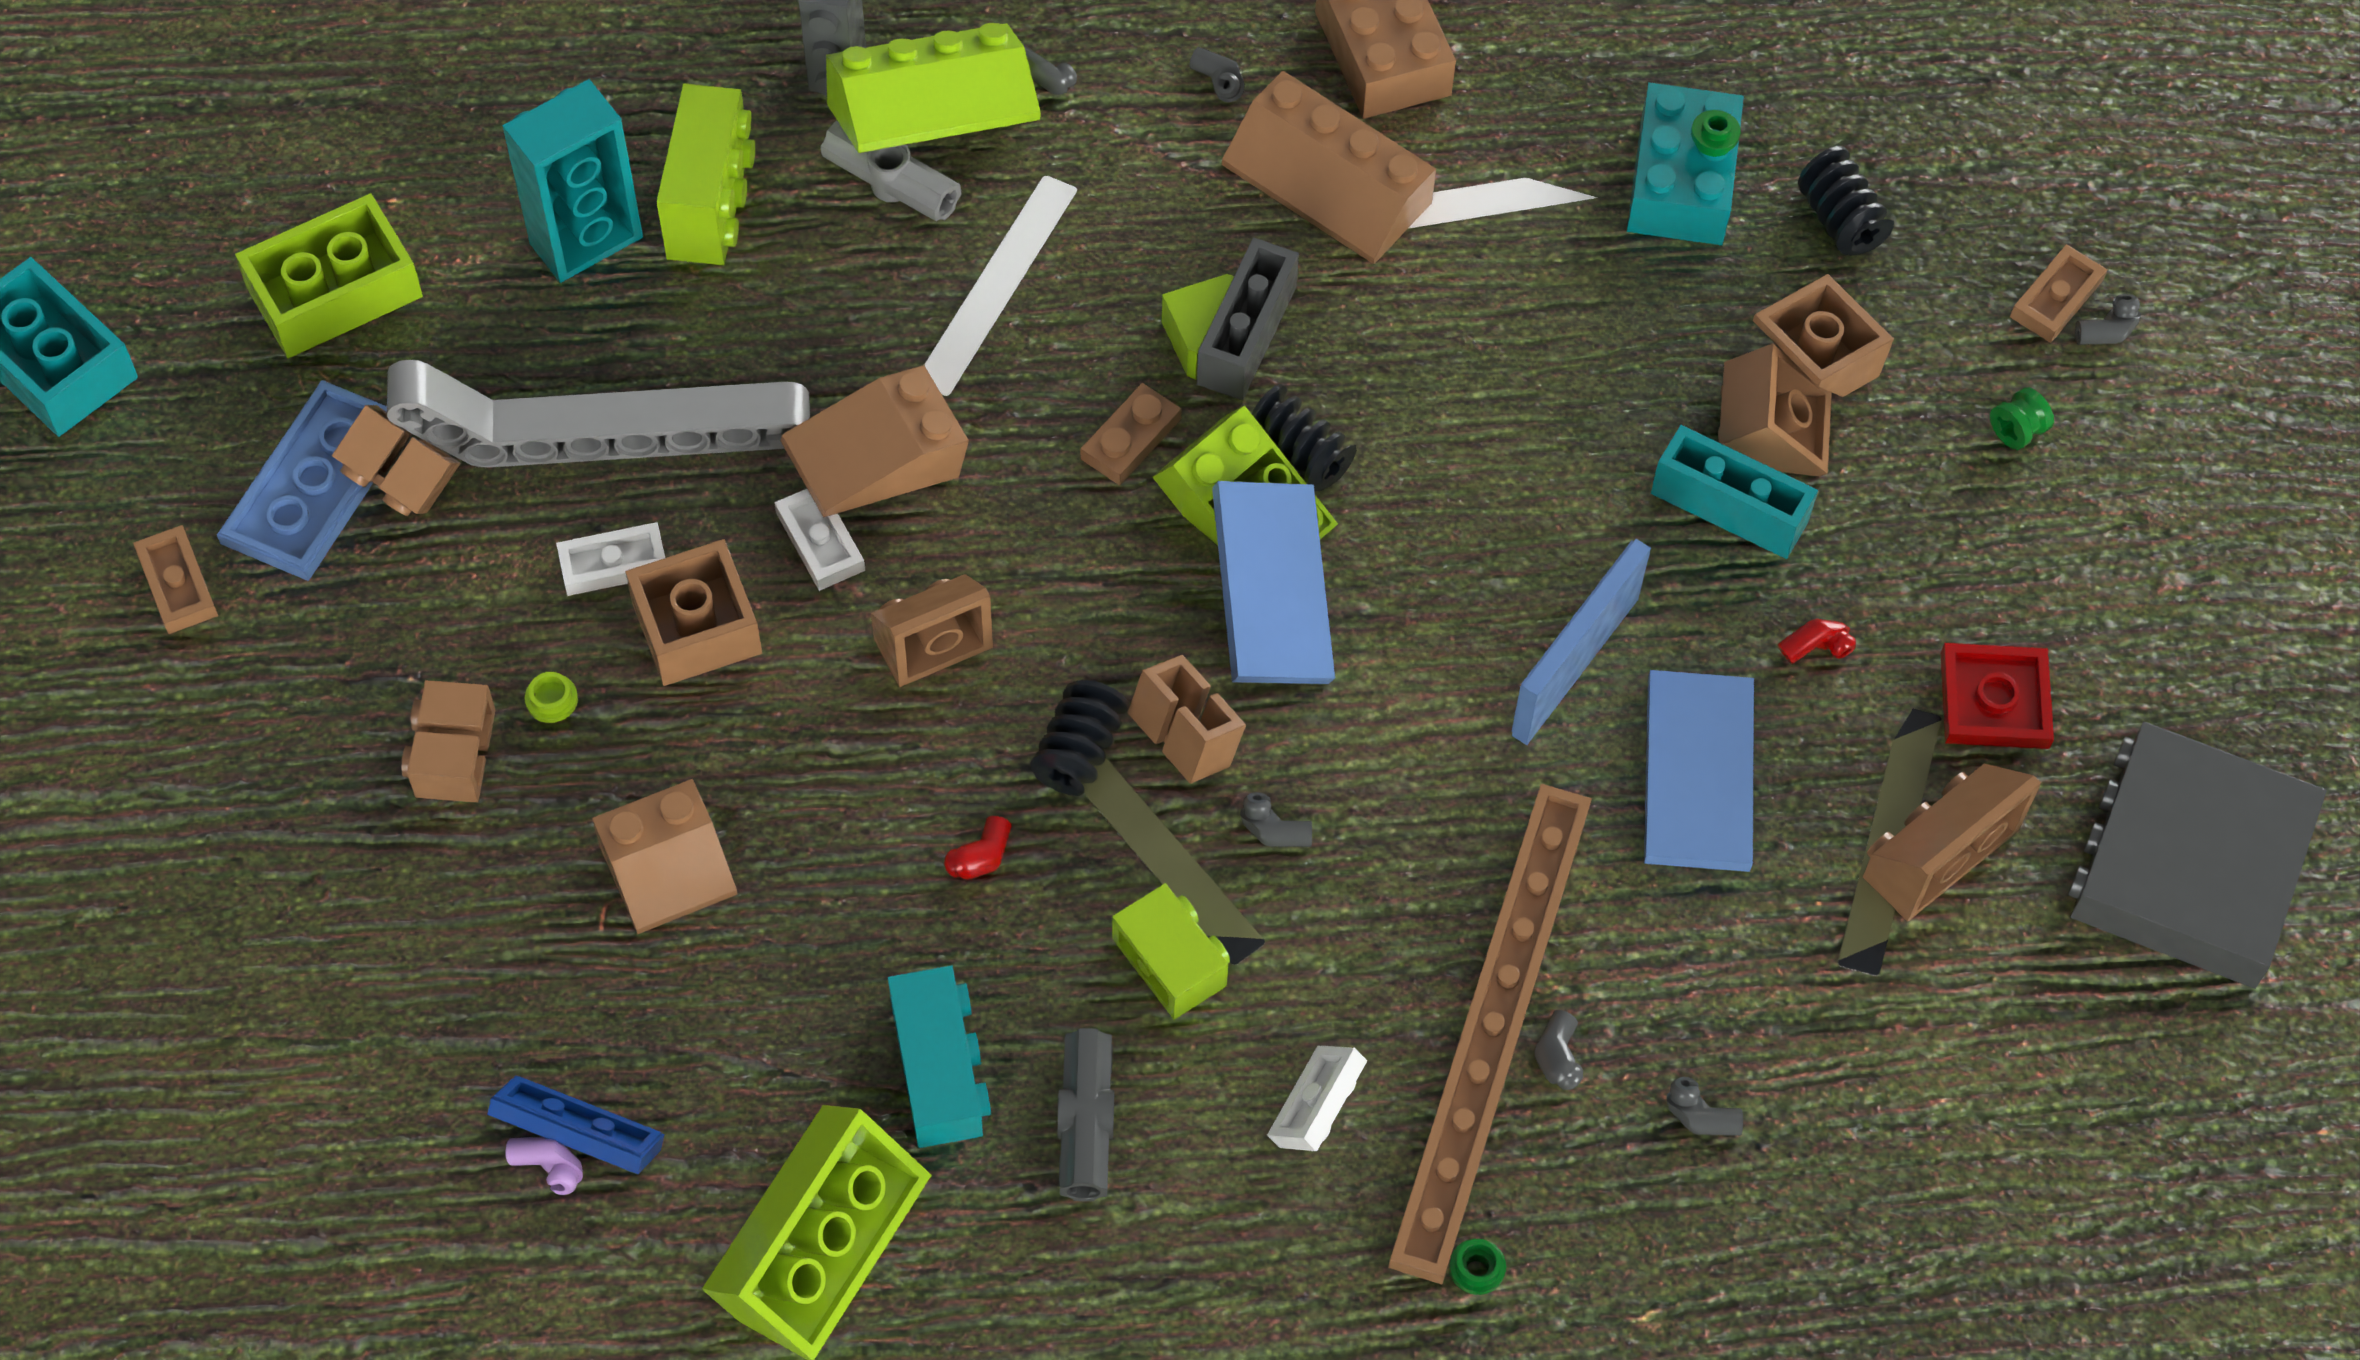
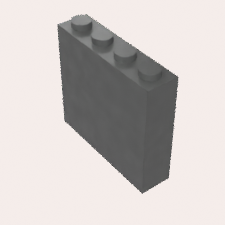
M2143 721L2134 739L2124 737L2117 753L2114 766L2122 768V772L2118 781L2109 779L2098 808L2107 811L2103 825L2094 822L2086 840L2083 852L2091 854L2092 857L2088 868L2078 866L2070 885L2068 896L2076 898L2070 918L2256 989L2271 965L2327 789Z

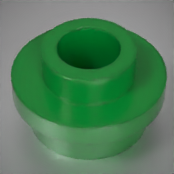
M1721 110L1702 112L1694 119L1691 129V136L1697 149L1711 157L1727 154L1737 145L1741 134V128L1736 118Z
M1470 1239L1459 1244L1453 1251L1449 1263V1271L1452 1280L1461 1290L1473 1295H1484L1494 1291L1502 1283L1506 1272V1261L1501 1250L1492 1242L1484 1239ZM1474 1261L1481 1262L1486 1266L1487 1273L1482 1276H1475L1468 1271L1467 1265Z

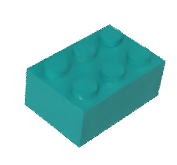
M1648 82L1640 124L1627 232L1723 246L1731 213L1739 141L1727 154L1711 157L1697 149L1691 136V129L1694 119L1702 112L1708 110H1721L1731 114L1736 118L1741 127L1743 95Z
M29 257L0 278V382L58 437L138 378L125 344L32 257Z

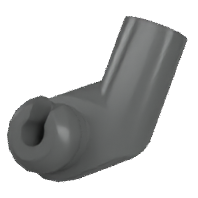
M1202 47L1195 49L1190 60V69L1210 76L1215 93L1222 101L1233 102L1239 99L1244 92L1245 83L1238 63Z
M1254 792L1244 798V808L1240 811L1242 823L1263 845L1269 847L1312 846V821H1282L1271 809L1270 797L1264 793Z
M1555 1010L1535 1047V1059L1545 1078L1551 1084H1557L1562 1090H1572L1580 1084L1583 1078V1069L1578 1063H1575V1057L1567 1046L1578 1025V1021L1566 1011Z
M1680 1077L1671 1083L1670 1092L1666 1097L1668 1108L1691 1133L1697 1135H1742L1743 1112L1741 1108H1710L1700 1096L1698 1082L1692 1078Z

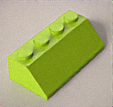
M987 23L976 29L959 32L941 31L930 37L913 40L901 38L895 39L889 44L867 48L854 46L845 49L843 52L826 54L827 105L858 153L1040 120L1041 111L1024 45L1007 23Z
M822 1105L702 1287V1290L742 1324L804 1359L814 1360L932 1175L861 1109Z

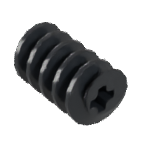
M1835 146L1818 154L1805 166L1799 176L1798 187L1800 192L1807 197L1809 206L1816 211L1818 220L1826 227L1827 234L1835 240L1836 248L1844 255H1860L1874 250L1889 237L1894 228V220L1884 219L1887 215V209L1883 204L1876 203L1878 195L1874 190L1867 189L1868 180L1865 176L1858 174L1859 166L1853 160H1849L1850 153L1848 149L1844 146Z
M1281 383L1275 385L1260 399L1251 414L1302 479L1305 480L1306 484L1314 485V492L1322 491L1332 486L1344 475L1354 460L1357 451L1356 445H1350L1341 451L1345 435L1338 431L1326 439L1331 424L1323 419L1312 426L1316 418V411L1309 407L1297 415L1302 400L1294 395L1284 401L1287 387Z
M1077 680L1069 683L1063 691V700L1055 708V717L1047 725V734L1040 740L1039 752H1036L1030 762L1031 770L1035 777L1055 791L1067 795L1081 796L1084 793V786L1081 782L1093 783L1097 779L1098 772L1094 766L1104 763L1106 755L1102 749L1109 748L1113 744L1114 738L1110 731H1117L1122 724L1121 718L1117 714H1125L1129 709V701L1125 696L1114 688L1097 681Z

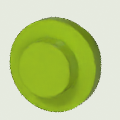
M544 672L537 675L525 692V704L528 712L535 719L545 723H555L566 719L574 712L578 703V693L574 683L566 676L557 672Z

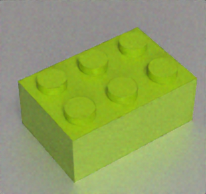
M683 83L656 201L666 259L725 265L728 247H736L739 220L735 218L737 207L744 208L747 197V180L743 178L745 168L752 169L755 160V140L748 139L751 130V111L744 110L741 89Z
M372 193L235 254L246 288L287 359L423 297L414 263Z

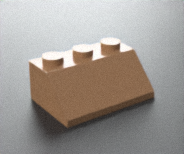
M1983 764L1969 776L1965 772L1959 773L1945 786L1941 793L1943 797L1931 806L1928 802L1922 803L1907 817L1904 822L1906 825L1904 829L1895 836L1887 832L1875 841L1867 852L1870 860L1863 878L1907 922L1910 921L2019 831L2041 782L2034 775L1989 764Z

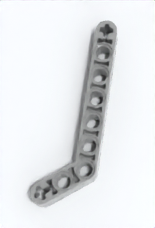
M401 360L393 363L387 372V417L389 421L472 466L485 468L785 449L780 441L781 435L810 418L809 392L802 384L795 382L492 400L422 361Z

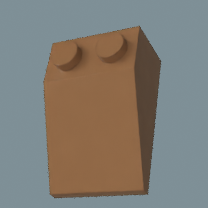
M925 365L876 379L781 435L780 440L823 518L959 478L969 442Z

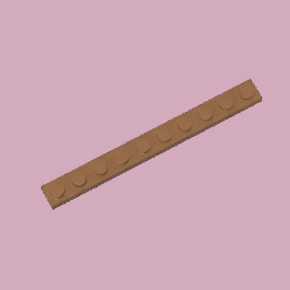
M1545 784L1540 785L1388 1268L1441 1285L1443 1284L1592 798Z

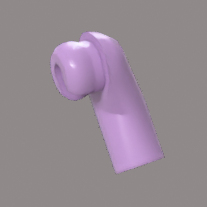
M545 1137L510 1138L506 1144L505 1153L509 1165H541L548 1173L546 1181L548 1185H551V1191L556 1194L566 1195L572 1193L577 1183L583 1178L581 1161L565 1145L553 1139Z

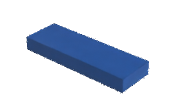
M514 1076L491 1098L487 1114L636 1174H639L661 1151L665 1135L660 1131L520 1076Z

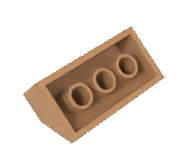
M1282 71L1252 101L1222 158V165L1372 264H1375L1432 204L1436 168L1285 71Z

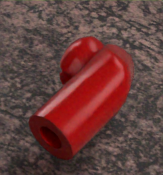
M999 816L987 817L980 840L951 849L946 854L944 867L947 873L954 878L973 879L997 870L1002 862L1012 827L1010 821Z

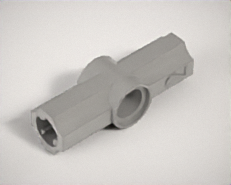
M837 120L826 132V137L821 145L822 157L871 184L874 195L885 202L901 201L934 221L940 219L945 221L954 212L956 203L961 196L960 184L911 157L907 145L858 153Z

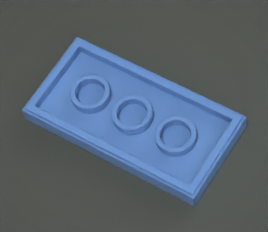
M321 380L218 532L217 537L220 544L309 581L373 484V482H369L366 487H363L350 480L340 472L343 463L332 457V454L365 405H377L386 412L387 406Z
M1218 481L1212 487L1232 682L1329 684L1335 679L1314 485Z
M1638 539L1628 544L1521 683L1511 730L1514 738L1525 745L1529 744L1638 601L1651 547Z
M1650 670L1647 700L1644 864L1750 872L1753 864L1754 678Z

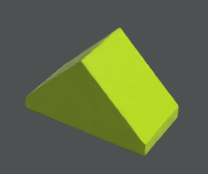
M1225 274L1162 294V324L1187 377L1197 379L1198 351L1234 278L1232 275Z

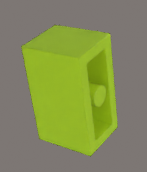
M1164 883L1112 916V940L1173 1020L1227 987L1230 957L1221 941L1214 935L1208 938L1197 924L1199 918L1190 901L1183 895L1176 897L1169 886Z

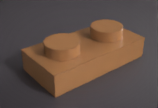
M2066 244L2014 305L2010 318L2052 343L2103 282L2108 269Z
M1141 383L1080 449L1081 460L1120 486L1181 420L1182 408L1144 383Z
M183 525L133 543L168 634L218 616Z

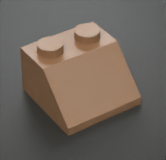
M1829 274L1756 313L1753 318V322L1818 387L1841 397L1850 394L1880 376L1894 338Z
M1773 343L1724 362L1723 385L1721 387V416L1718 429L1719 443L1780 472L1819 477L1828 474L1832 392L1818 387Z
M966 574L952 580L942 579L936 581L923 592L906 599L899 598L888 601L879 610L871 613L874 641L899 687L993 648L990 595L984 586Z
M693 779L592 818L599 847L637 935L738 895L712 820Z

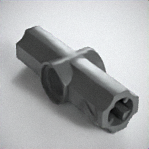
M1079 1028L1075 1032L1065 1034L1063 1089H1059L1057 1134L1058 1139H1061V1156H1059L1060 1195L1069 1197L1074 1201H1094L1100 1197H1107L1109 1140H1113L1114 1090H1110L1113 1044L1112 1035L1093 1028Z

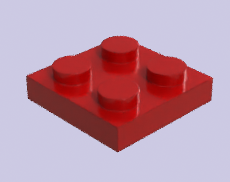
M1944 643L1940 654L1945 744L2050 749L2054 741L2048 648Z

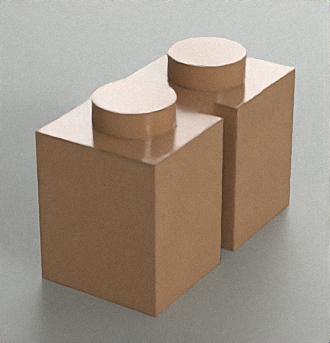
M365 405L332 454V457L343 463L340 469L342 474L363 487H366L369 482H373L386 493L382 500L405 516H409L411 511L416 514L428 513L461 464L452 456L421 438L418 440L415 437L411 438L413 434L389 421L387 412L377 405ZM399 456V458L397 459V461L395 462V464L393 465V467L391 468V470L389 471V473L386 475V473L388 472V470L390 469V467L392 466V464L394 463V461L396 460V458Z
M1182 654L1142 670L1128 714L1155 745L1164 741L1162 753L1191 784L1231 766L1246 724L1218 693L1209 696L1199 721L1211 685Z
M425 680L422 700L415 699L411 710V728L415 731L413 745L405 746L401 765L402 776L409 778L415 798L479 802L486 758L477 754L478 751H488L496 711L488 685Z

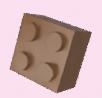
M725 539L625 571L632 604L663 686L762 654L758 624Z

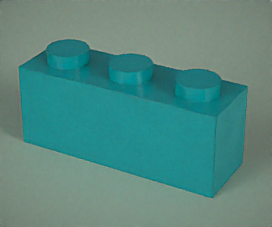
M1680 425L1658 461L1651 494L1787 559L1809 522L1818 490Z
M953 965L888 977L891 1006L917 1147L923 1148L983 1137L982 1117L991 1115V1107L986 1082L975 1084L972 1066L982 1065L976 1032L965 1033L963 1017L972 1015L967 984L956 985Z

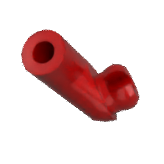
M1816 618L1805 623L1779 642L1777 646L1788 662L1793 665L1815 648L1829 649L1835 658H1844L1856 648V639L1849 634L1850 628L1843 622Z

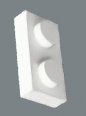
M808 489L774 502L779 520L819 591L865 571L864 559L838 513L823 518Z
M658 522L556 543L567 596L628 584L625 571L665 558Z
M1317 1046L1267 1136L1279 1148L1317 1151L1321 1143L1329 1135L1331 1125L1346 1098L1354 1090L1356 1080L1367 1060L1355 1048Z

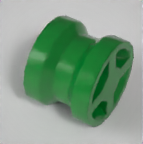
M2024 387L2013 394L2010 403L2002 402L1991 409L1990 423L1998 438L2005 445L2012 449L2020 450L2031 443L2033 434L2041 435L2053 427L2054 414L2047 400L2038 391L2030 387Z

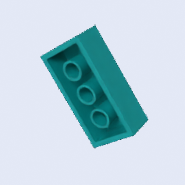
M590 79L573 88L561 91L556 97L530 111L518 114L513 120L502 125L529 243L559 283L643 238L622 119Z

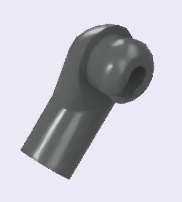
M1024 45L1034 82L1054 95L1067 93L1068 88L1076 84L1077 74L1070 64L1062 62L1055 67Z
M2120 294L2114 298L2112 302L2113 309L2107 313L2103 320H2078L2075 326L2076 343L2078 345H2095L2123 342L2140 322L2141 313L2138 311L2140 308L2139 299L2134 295Z

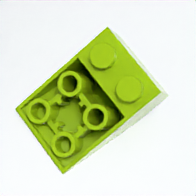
M1245 405L1221 418L1152 477L1183 517L1217 546L1212 487L1218 481L1306 484ZM1315 495L1319 537L1322 539L1338 523Z

